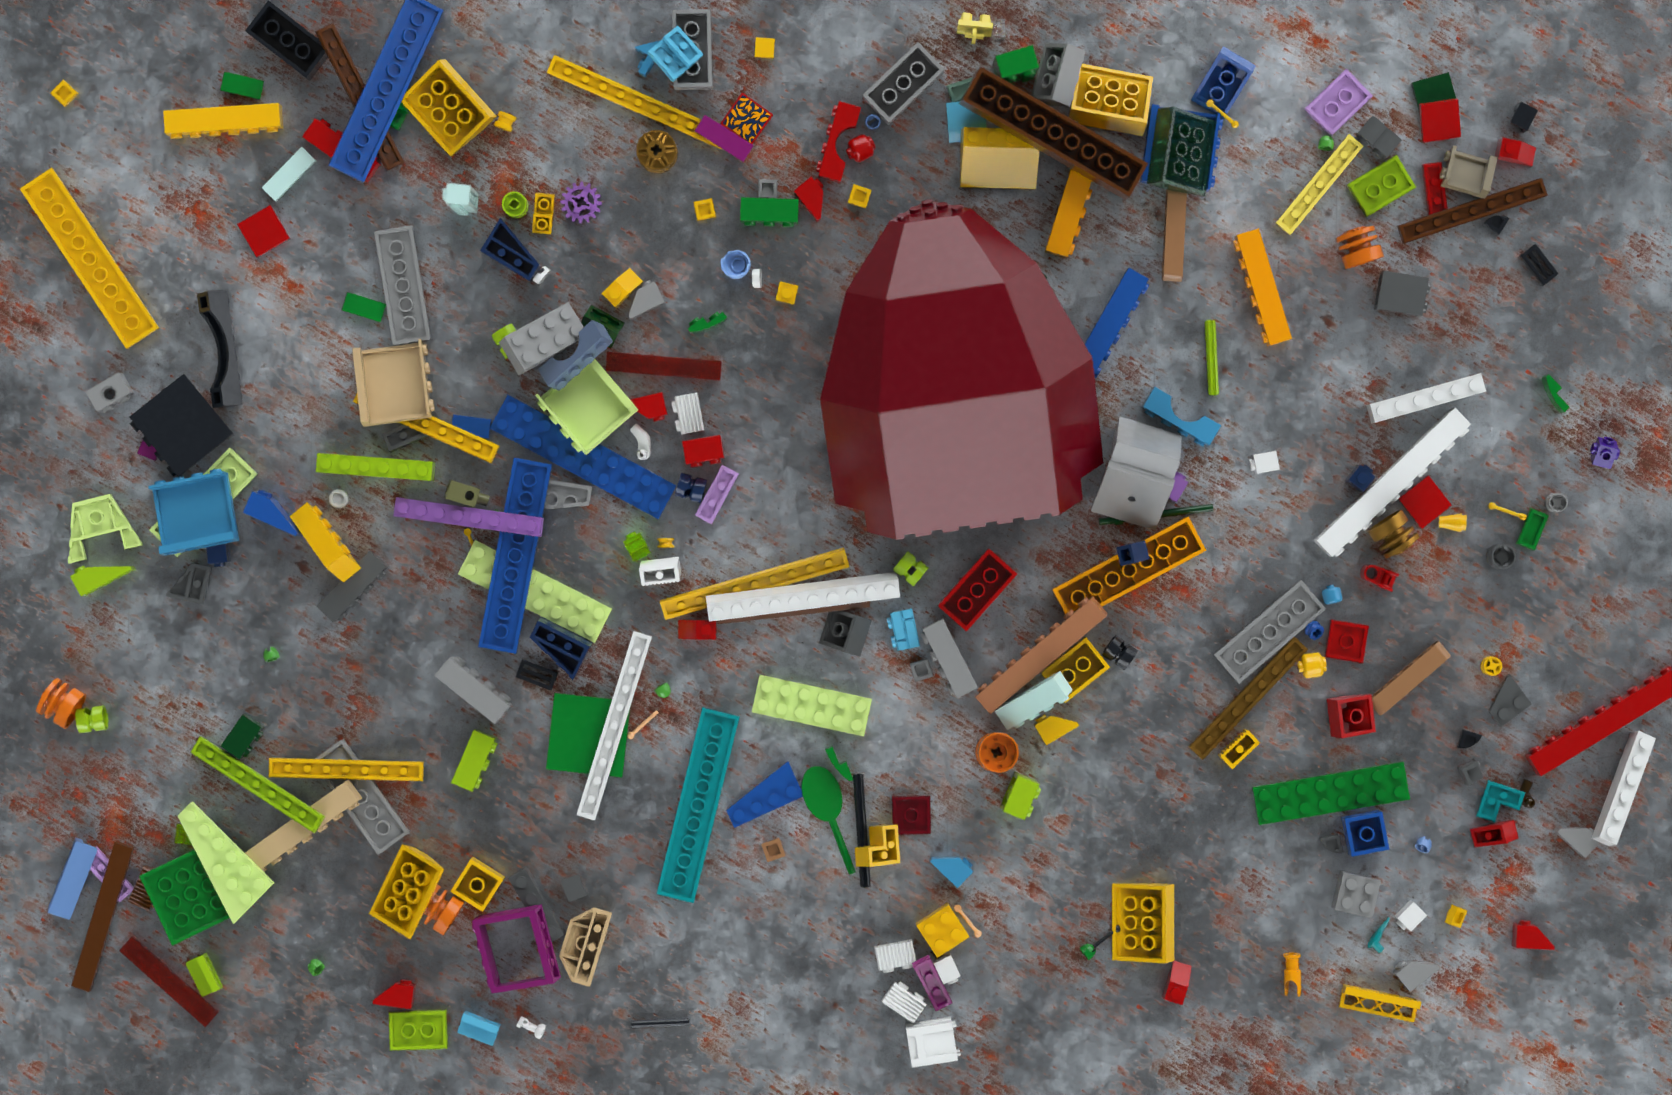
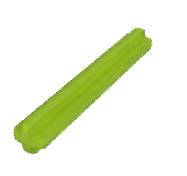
M1206 320L1205 341L1208 395L1215 396L1219 394L1215 320Z

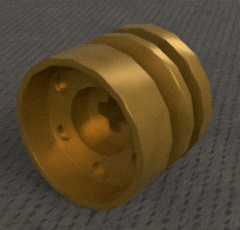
M651 130L644 133L636 146V154L641 165L647 171L654 174H662L669 171L675 165L678 158V150L673 138L661 130ZM656 146H659L661 152H658L657 155H654L652 149H655Z
M1402 509L1390 514L1367 531L1374 542L1382 539L1385 541L1379 547L1380 551L1389 547L1383 554L1385 559L1404 552L1420 537L1418 533L1408 535L1414 530L1413 526L1403 528L1408 518Z

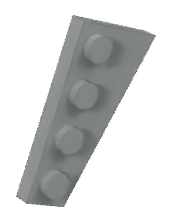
M549 480L544 510L590 506L593 487Z

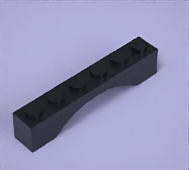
M227 290L198 293L199 313L209 325L218 351L217 373L210 388L212 408L242 405L240 375L237 367L235 338L232 330V317L230 315Z

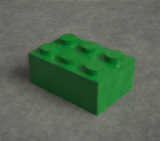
M1033 45L997 55L992 64L995 75L1012 85H1015V82L1022 80V83L1033 80L1039 69Z

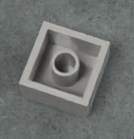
M1340 870L1331 907L1338 911L1373 918L1381 881L1377 878Z

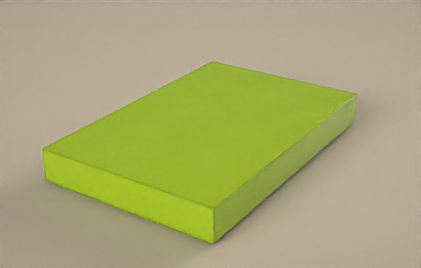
M1397 155L1347 184L1365 217L1370 216L1416 188Z
M447 1009L388 1012L390 1051L448 1048Z

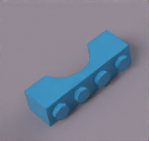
M1153 387L1141 407L1145 409L1144 413L1152 418L1155 416L1162 419L1161 423L1169 428L1171 426L1178 429L1177 432L1184 437L1189 435L1195 438L1194 442L1202 447L1204 445L1209 446L1221 425L1206 416L1194 422H1186L1179 419L1171 407L1172 396Z

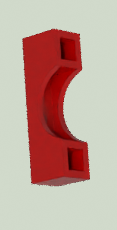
M839 101L838 106L834 105L831 114L834 117L833 124L829 123L826 135H829L827 143H823L821 150L824 157L822 161H818L816 172H819V178L841 183L846 162L837 154L836 141L844 131L856 128L861 107Z

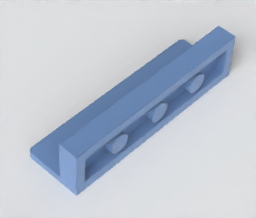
M75 837L47 908L48 913L68 920L71 919L97 853V847L85 844L82 839Z

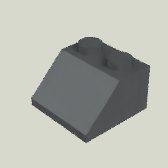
M846 611L829 612L819 643L860 657L872 620Z

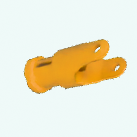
M1295 952L1284 953L1283 957H1285L1286 969H1284L1285 996H1288V984L1291 980L1296 983L1297 995L1300 997L1301 970L1299 969V958L1301 954Z

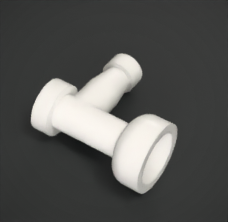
M521 1016L516 1027L534 1032L536 1038L541 1039L547 1025L541 1023L537 1026Z

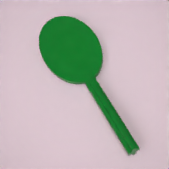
M813 766L804 773L802 778L803 799L809 811L816 818L829 822L848 874H853L856 871L836 821L842 809L840 786L827 769Z

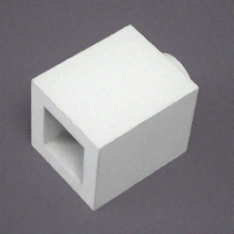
M1276 451L1251 455L1252 459L1249 460L1250 470L1254 471V474L1280 470Z
M1409 900L1394 917L1398 919L1396 924L1401 929L1405 930L1407 928L1409 931H1412L1427 915L1413 901Z
M950 953L933 961L943 984L948 983V985H951L958 981V977L961 975Z

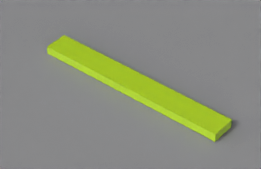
M203 736L199 737L190 752L313 833L317 832L326 817Z

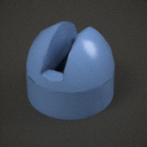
M876 114L866 116L865 125L867 128L874 130L880 126L881 120ZM875 117L876 120L868 125V122Z
M1425 836L1420 837L1415 844V848L1422 853H1429L1432 847L1431 839L1427 840Z

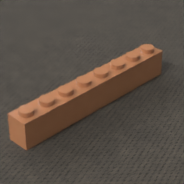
M1093 596L1090 599L1085 597L1078 603L1079 608L1073 611L1071 609L1063 616L1064 621L1060 624L1058 622L1053 624L1046 636L1042 634L1034 641L1036 644L1032 648L1027 646L1020 653L1021 657L1015 660L1013 658L1005 665L1007 667L1006 670L1002 673L999 670L991 677L993 681L988 685L984 683L977 689L978 693L975 698L989 714L993 713L1107 616L1108 613Z

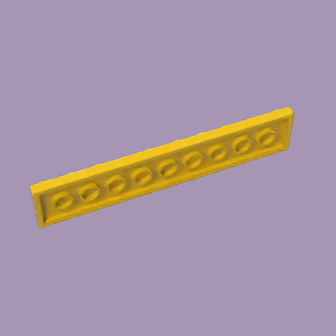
M50 168L21 187V192L125 348H131L158 330L159 326L55 170Z

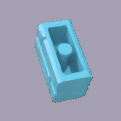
M912 608L889 613L890 617L887 618L889 629L893 628L894 636H891L893 648L897 647V651L919 647L920 643Z

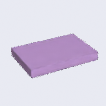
M1346 68L1304 110L1331 137L1373 96Z

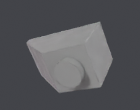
M649 280L640 284L641 288L636 292L628 315L631 320L666 304L655 281L651 283Z
M1560 827L1553 830L1583 858H1586L1600 843L1591 839L1594 832L1591 827L1589 829L1585 827Z
M1403 960L1395 966L1396 969L1393 973L1406 990L1411 992L1440 968L1435 963Z

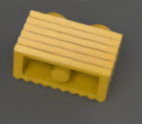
M1243 729V732L1237 734L1235 740L1229 742V745H1226V748L1221 750L1218 756L1229 768L1234 769L1260 742L1249 730Z

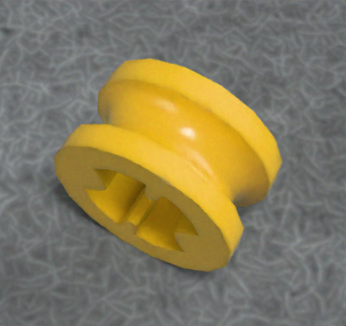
M657 538V541H659L657 548H674L672 544L674 538Z

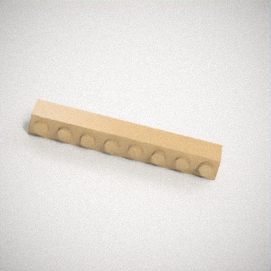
M350 780L345 781L310 806L326 816L317 830L319 833L329 827L327 823L332 819L336 822L344 816L343 811L346 809L351 811L360 805L358 801L362 797ZM292 819L246 851L245 854L265 872L267 871L265 868L271 863L274 866L282 860L281 855L286 852L289 855L298 849L296 846L302 841L305 844L311 840L313 832Z

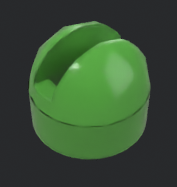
M1327 135L1321 137L1318 149L1332 151L1334 148L1333 138Z
M270 647V651L266 648L263 652L265 662H271L280 658L275 647Z
M665 682L654 689L659 697L666 698L670 695L671 688Z
M312 959L308 964V970L313 976L319 975L325 968V965L318 959Z

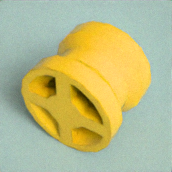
M499 111V117L494 122V126L512 132V124L517 118Z
M1488 656L1481 661L1480 667L1484 674L1495 676L1502 671V662L1496 657Z

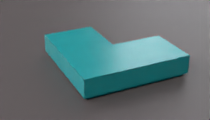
M1488 780L1476 816L1495 822L1501 805L1520 811L1526 792Z

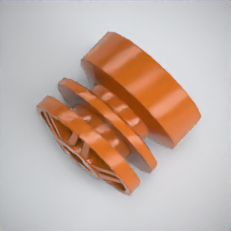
M1374 225L1357 227L1335 238L1337 243L1346 241L1345 245L1338 247L1339 250L1348 249L1349 251L1348 254L1342 257L1345 269L1384 257L1381 245H1371V241L1378 238V235L1368 236V233L1376 230Z
M55 678L41 695L36 713L39 715L44 714L46 719H49L55 713L53 722L66 729L75 720L76 709L83 707L86 694L76 688H73L67 694L69 684L64 683L62 685V680Z
M992 732L980 738L976 744L975 756L979 765L985 770L1002 773L1014 767L1018 760L1019 750L1017 743L1011 736L1005 733ZM998 747V752H1000V755H996L995 757H993L994 754L991 752V750L996 749Z
M437 884L421 919L425 914L427 915L424 921L425 925L434 919L433 930L444 936L465 901L455 895L449 901L445 900L448 891L444 890L441 896L437 895L441 889V886Z

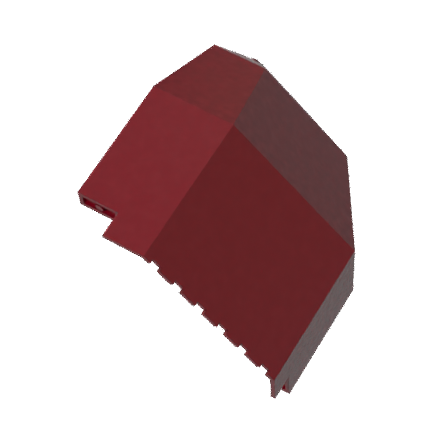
M926 199L921 204L910 207L908 211L900 213L897 217L890 220L845 292L820 397L835 504L864 511L867 532L895 540L905 539L904 535L915 534L916 537L932 535V531L942 530L943 533L959 531V527L969 526L970 529L985 527L986 523L995 521L997 525L1012 523L1015 518L1024 517V521L1041 518V514L1061 515L1083 500L1081 478L1104 463L1093 358L1038 264L971 208H966L962 205H949L947 202L938 203L933 202L931 199Z

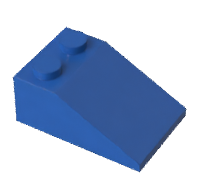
M1223 46L1191 100L1210 112L1217 114L1218 112L1215 109L1206 105L1207 100L1212 99L1214 104L1227 115L1252 75L1256 65Z
M264 490L252 491L243 513L294 536H302V533L276 499L272 498L273 494Z

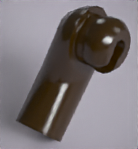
M1524 779L1520 791L1526 792L1522 805L1527 808H1533L1535 800L1529 792L1533 782Z

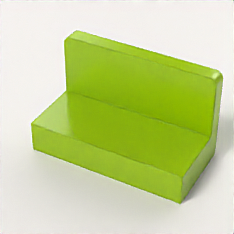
M207 953L186 962V966L202 997L223 987Z

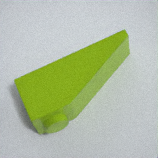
M81 566L75 569V574L70 577L80 596L83 597L136 570L135 566L86 568Z

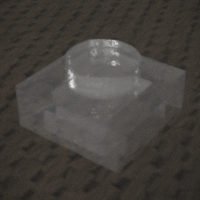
M997 19L996 24H993V36H997V41H1005L1006 39L1005 19Z

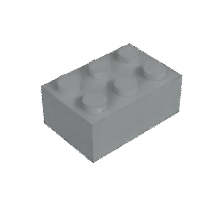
M1045 43L1031 96L1048 106L1070 107L1074 98V90L1079 80L1081 65L1084 62L1085 50L1065 43Z

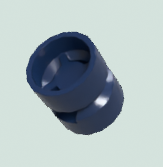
M681 472L675 496L683 499L689 497L690 501L701 503L707 480L699 477L693 479L692 475Z

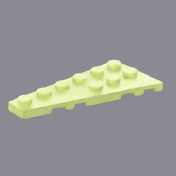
M192 801L178 815V818L232 923L235 924L275 882Z

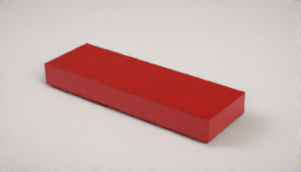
M1442 162L1422 164L1428 215L1448 209L1445 187L1441 186L1442 179L1439 178L1443 168Z

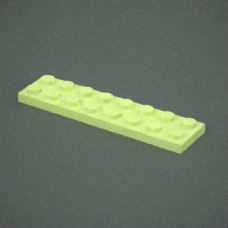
M475 540L458 575L489 590L496 550ZM535 569L532 570L525 608L596 643L612 608Z

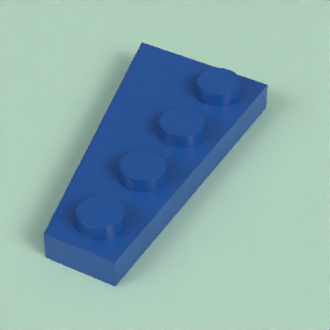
M789 761L726 810L734 828L803 797L802 790Z

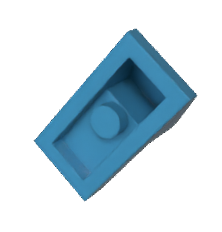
M661 40L635 47L636 51L647 56L646 59L642 58L638 64L639 75L646 78L655 62L647 53Z

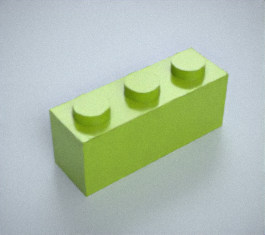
M478 729L473 730L451 781L452 784L471 792L475 788L479 789L483 778H480L481 773L486 771L490 764V761L487 759L490 753L494 754L498 745L495 742L496 737Z

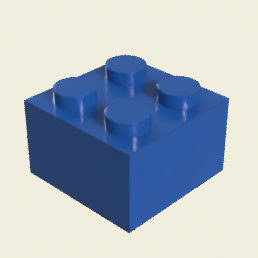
M1375 810L1341 817L1348 855L1353 857L1390 850L1382 811Z

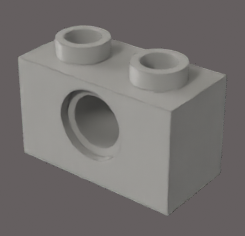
M117 373L87 390L86 394L96 411L104 412L105 414L114 409L113 405L129 401L131 399L130 396L134 392L123 373ZM110 389H113L115 392L113 399H108L107 392Z

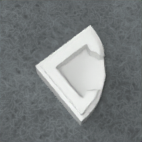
M546 266L542 267L541 271L533 278V281L540 286L551 270Z

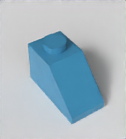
M959 856L931 857L929 859L957 888L973 873L971 869L973 865L965 857L963 859Z

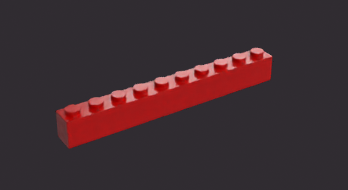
M1668 665L1659 670L1660 674L1655 677L1653 675L1647 677L1639 687L1635 685L1629 688L1624 696L1614 697L1610 700L1611 704L1606 707L1602 705L1596 708L1591 716L1585 715L1577 720L1578 724L1573 727L1569 725L1561 730L1562 733L1558 736L1552 735L1545 740V744L1540 747L1536 745L1528 750L1529 753L1525 757L1536 775L1543 776L1671 698L1672 666Z

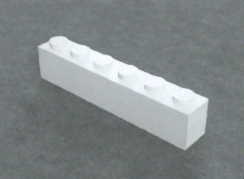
M1479 373L1366 405L1372 424L1486 392L1482 374Z
M1640 731L1630 732L1591 839L1608 846L1617 845L1656 738Z

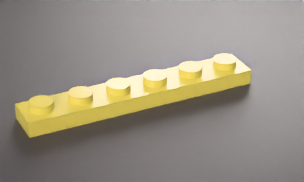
M1348 134L1275 224L1291 235L1359 153L1363 145Z

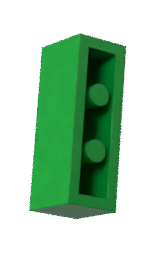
M741 197L740 222H744L745 226H756V223H763V226L774 227L775 223L783 224V227H794V224H798L799 199Z

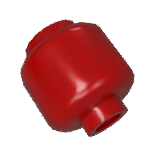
M860 134L848 141L846 153L849 159H854L860 163L871 158L876 147L870 136Z

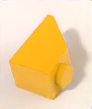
M629 268L601 294L617 309L643 281Z
M1045 714L1035 719L1037 723L1033 724L1045 745L1050 744L1079 726L1076 721L1052 715L1046 716Z

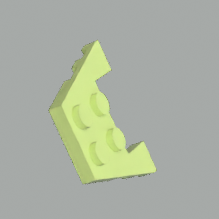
M111 494L72 503L69 564L87 560L82 540L120 530L125 550L143 545Z

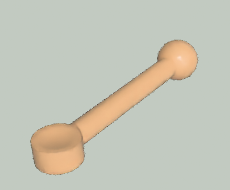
M656 710L635 730L628 732L627 738L633 739L634 735L659 712Z
M956 904L954 906V910L960 913V915L964 918L967 924L975 932V937H981L982 932L980 930H977L976 927L972 924V922L968 919V917L964 914V912L961 910V905Z

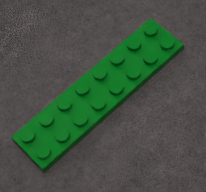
M1403 761L1252 787L1258 825L1410 800Z

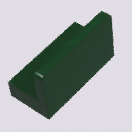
M591 305L583 316L581 324L585 327L591 320L603 324L613 341L608 346L611 349L625 323Z

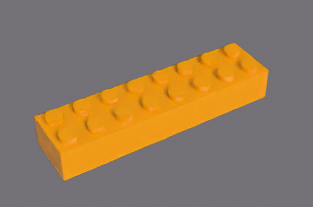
M1184 517L1141 540L1146 542L1149 555L1148 560L1120 566L1117 553L1052 588L1051 590L1064 615L1071 609L1073 611L1079 608L1078 603L1085 597L1090 599L1093 596L1101 606H1104L1207 551L1189 517Z

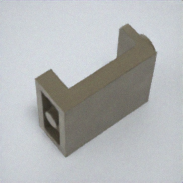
M1453 145L1450 151H1446L1443 161L1446 162L1445 168H1442L1439 177L1442 179L1441 186L1485 199L1491 190L1498 157L1490 155L1488 159H1483L1456 151L1457 146Z

